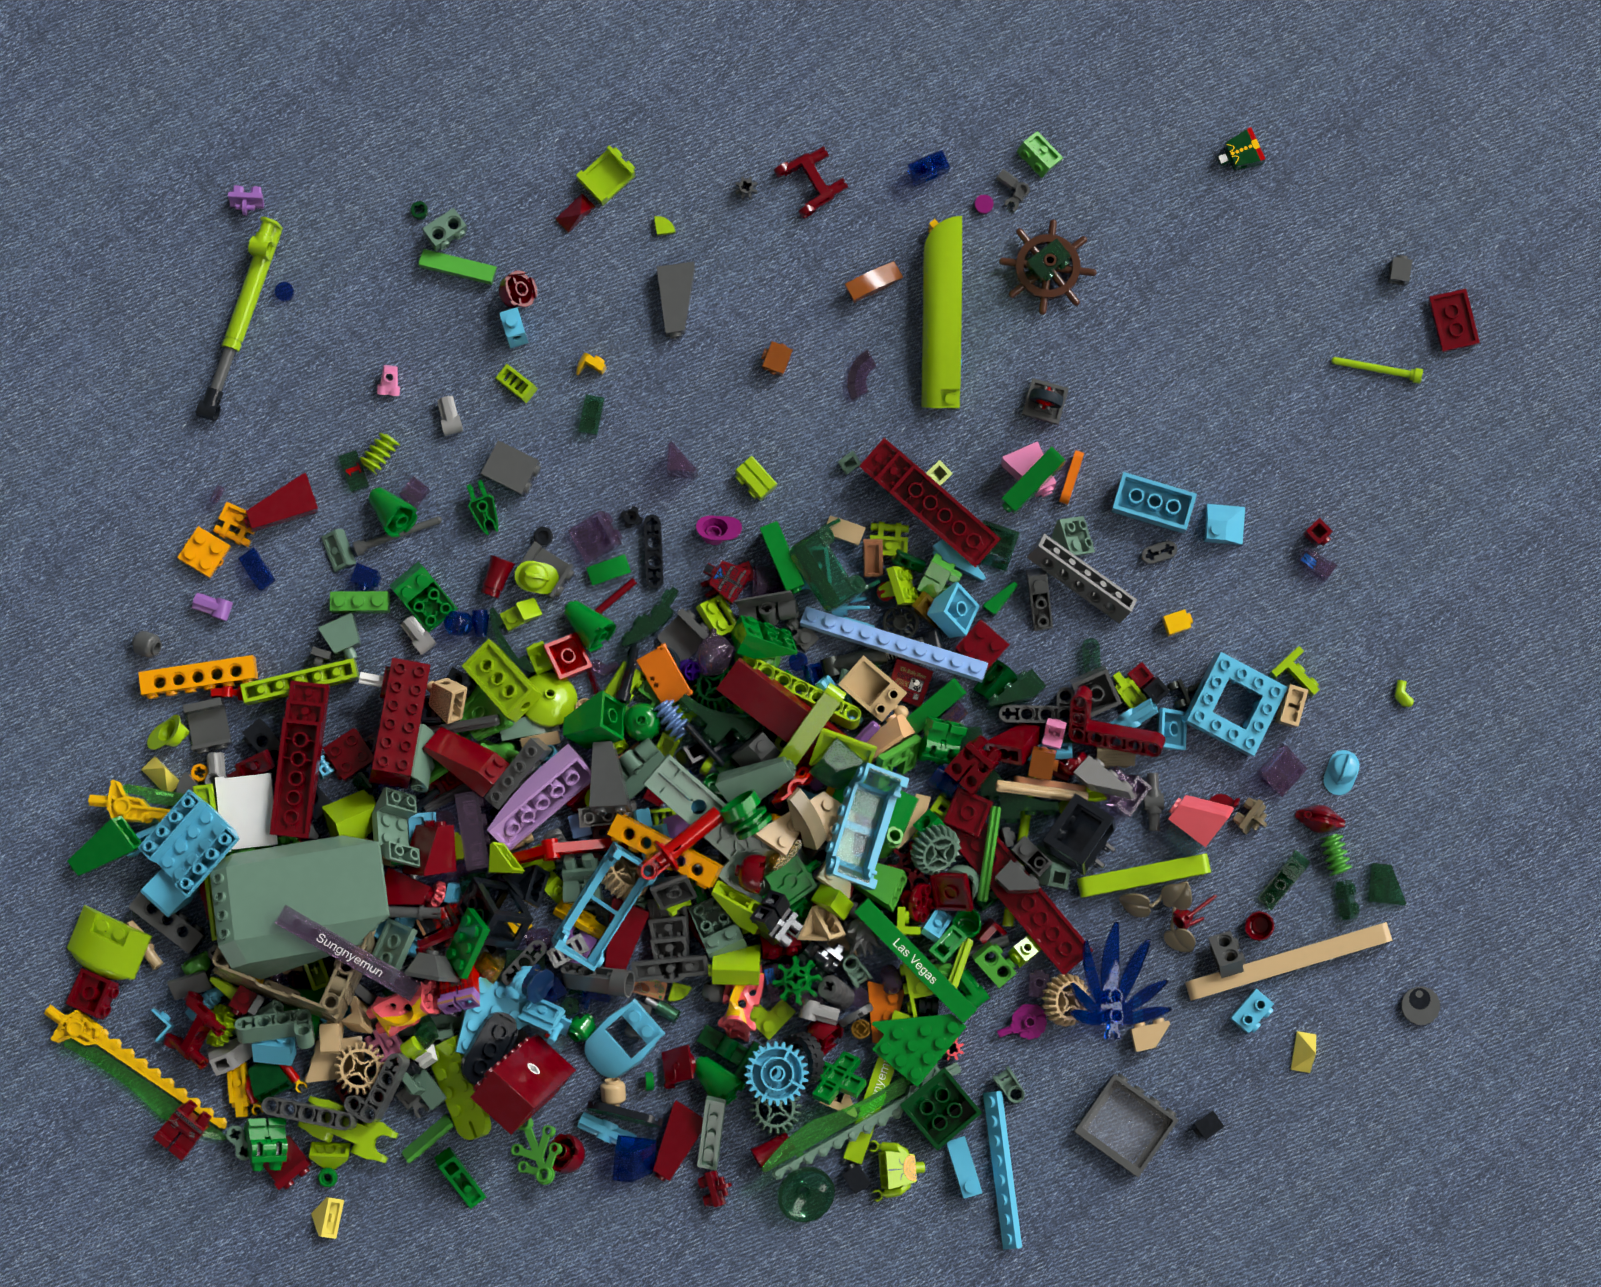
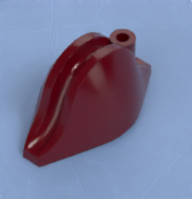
M1314 805L1295 812V818L1316 833H1326L1345 827V820L1325 805Z

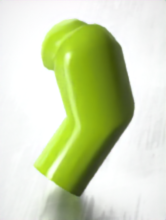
M1397 680L1396 700L1403 707H1411L1414 704V699L1405 692L1407 681Z

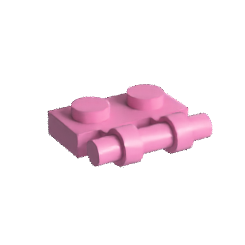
M374 1030L375 1040L371 1036L364 1038L367 1049L370 1044L373 1045L372 1052L379 1046L382 1048L384 1058L380 1060V1063L385 1062L391 1054L402 1053L400 1044L403 1042L398 1033L389 1037L387 1033L379 1034L377 1030Z

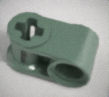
M849 950L844 951L840 964L856 989H858L860 984L867 979L871 980L873 977L855 953L849 955ZM852 958L853 962L849 965H846V961Z
M1009 1066L1005 1067L1006 1070L997 1076H992L999 1089L1003 1091L1011 1103H1021L1025 1097V1092ZM1017 1089L1021 1092L1019 1100L1011 1098L1010 1093L1012 1090Z

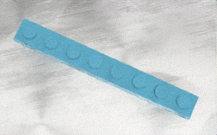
M1002 1091L983 1093L1003 1250L1022 1248Z

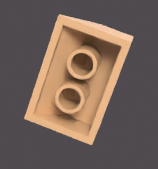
M893 714L886 719L887 723L883 726L879 724L880 729L866 742L877 746L872 763L876 761L881 753H885L893 746H897L915 734V731L902 714L898 716Z

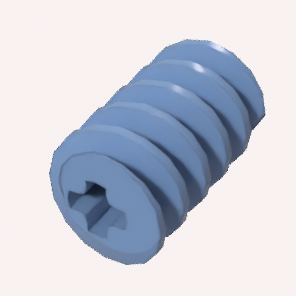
M674 699L665 700L652 711H659L656 717H663L660 723H667L666 731L672 729L669 736H677L674 740L675 742L688 733L683 728L688 719H681L684 714L683 712L676 713L679 706L672 707Z

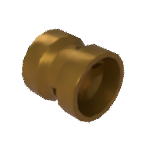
M863 1019L856 1020L851 1026L852 1035L857 1039H864L870 1033V1024Z

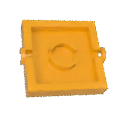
M198 526L190 539L188 538L187 543L184 544L185 546L177 558L206 577L211 578L218 566L221 567L224 563L223 559L231 546Z

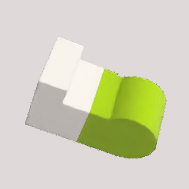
M412 1036L408 1041L400 1044L402 1054L409 1059L411 1058L419 1062V1066L423 1069L438 1061L434 1044L419 1037Z

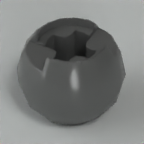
M706 982L702 988V997L705 1001L721 1003L725 987L723 984Z

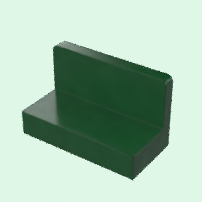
M997 659L985 673L982 683L978 682L973 689L986 698L994 707H997L1020 678L1009 666Z

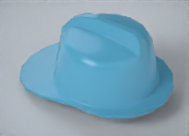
M1340 750L1330 758L1323 780L1326 789L1330 793L1343 795L1353 787L1360 765L1354 753Z

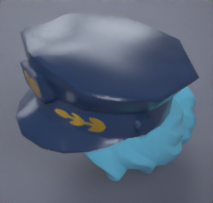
M539 964L522 966L521 970L516 972L511 983L506 986L505 995L512 1000L527 998L528 1001L536 1004L546 997L548 991L553 986L554 974L551 970H541Z

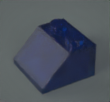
M618 1135L612 1180L632 1183L654 1172L657 1140Z

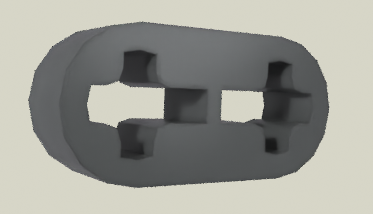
M1172 541L1155 544L1145 548L1141 558L1145 564H1156L1173 558L1177 553V546ZM1166 545H1168L1169 548L1173 547L1171 555H1169L1168 552L1161 554V551L1166 548ZM1148 551L1151 553L1158 552V555H1155L1153 560L1145 557Z

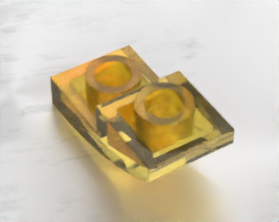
M796 838L786 856H782L777 851L773 853L769 858L768 863L770 864L768 867L774 871L783 867L799 851L803 841Z

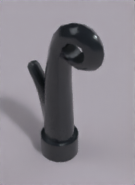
M636 644L631 645L628 650L627 665L619 690L616 691L615 699L625 704L630 702V691L637 666L636 660L638 659L639 650Z

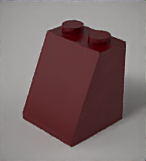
M424 820L423 824L416 825L410 846L419 849L420 867L416 868L404 864L402 874L428 876L457 871L454 825L446 824V821L435 822V820Z

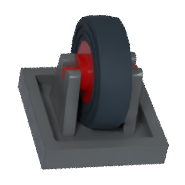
M1032 378L1022 415L1059 425L1069 388Z

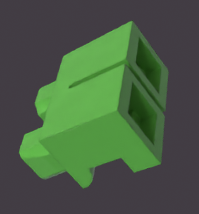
M936 553L917 590L925 591L931 597L936 598L950 587L946 584L947 581L952 583L959 582L962 573L954 569L956 564L945 562L942 560V556Z

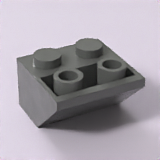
M1010 860L995 876V881L1009 894L1037 893L1040 888L1038 885L1039 881L1032 874L1028 876L1024 872L1025 868L1018 861L1014 863Z

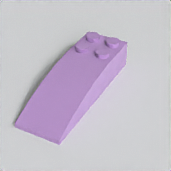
M567 744L532 774L513 794L488 827V832L499 843H504L509 850L513 849L591 783V768Z

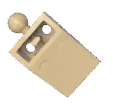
M864 655L838 684L881 722L891 711H894L893 714H896V716L902 714L907 718L909 715L907 707L897 705L907 692ZM896 691L897 696L892 698L890 692ZM878 706H884V711L878 712Z

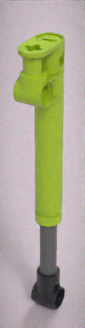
M260 217L262 222L260 229L249 241L248 252L253 258L221 345L224 349L211 386L207 387L204 399L200 400L196 409L197 416L211 421H216L219 417L221 410L219 404L224 394L222 389L235 353L240 352L241 343H243L283 230V227L277 221L267 217Z

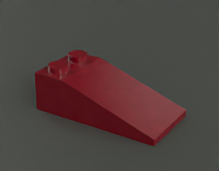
M440 727L422 748L482 798L510 765L496 752L443 727Z

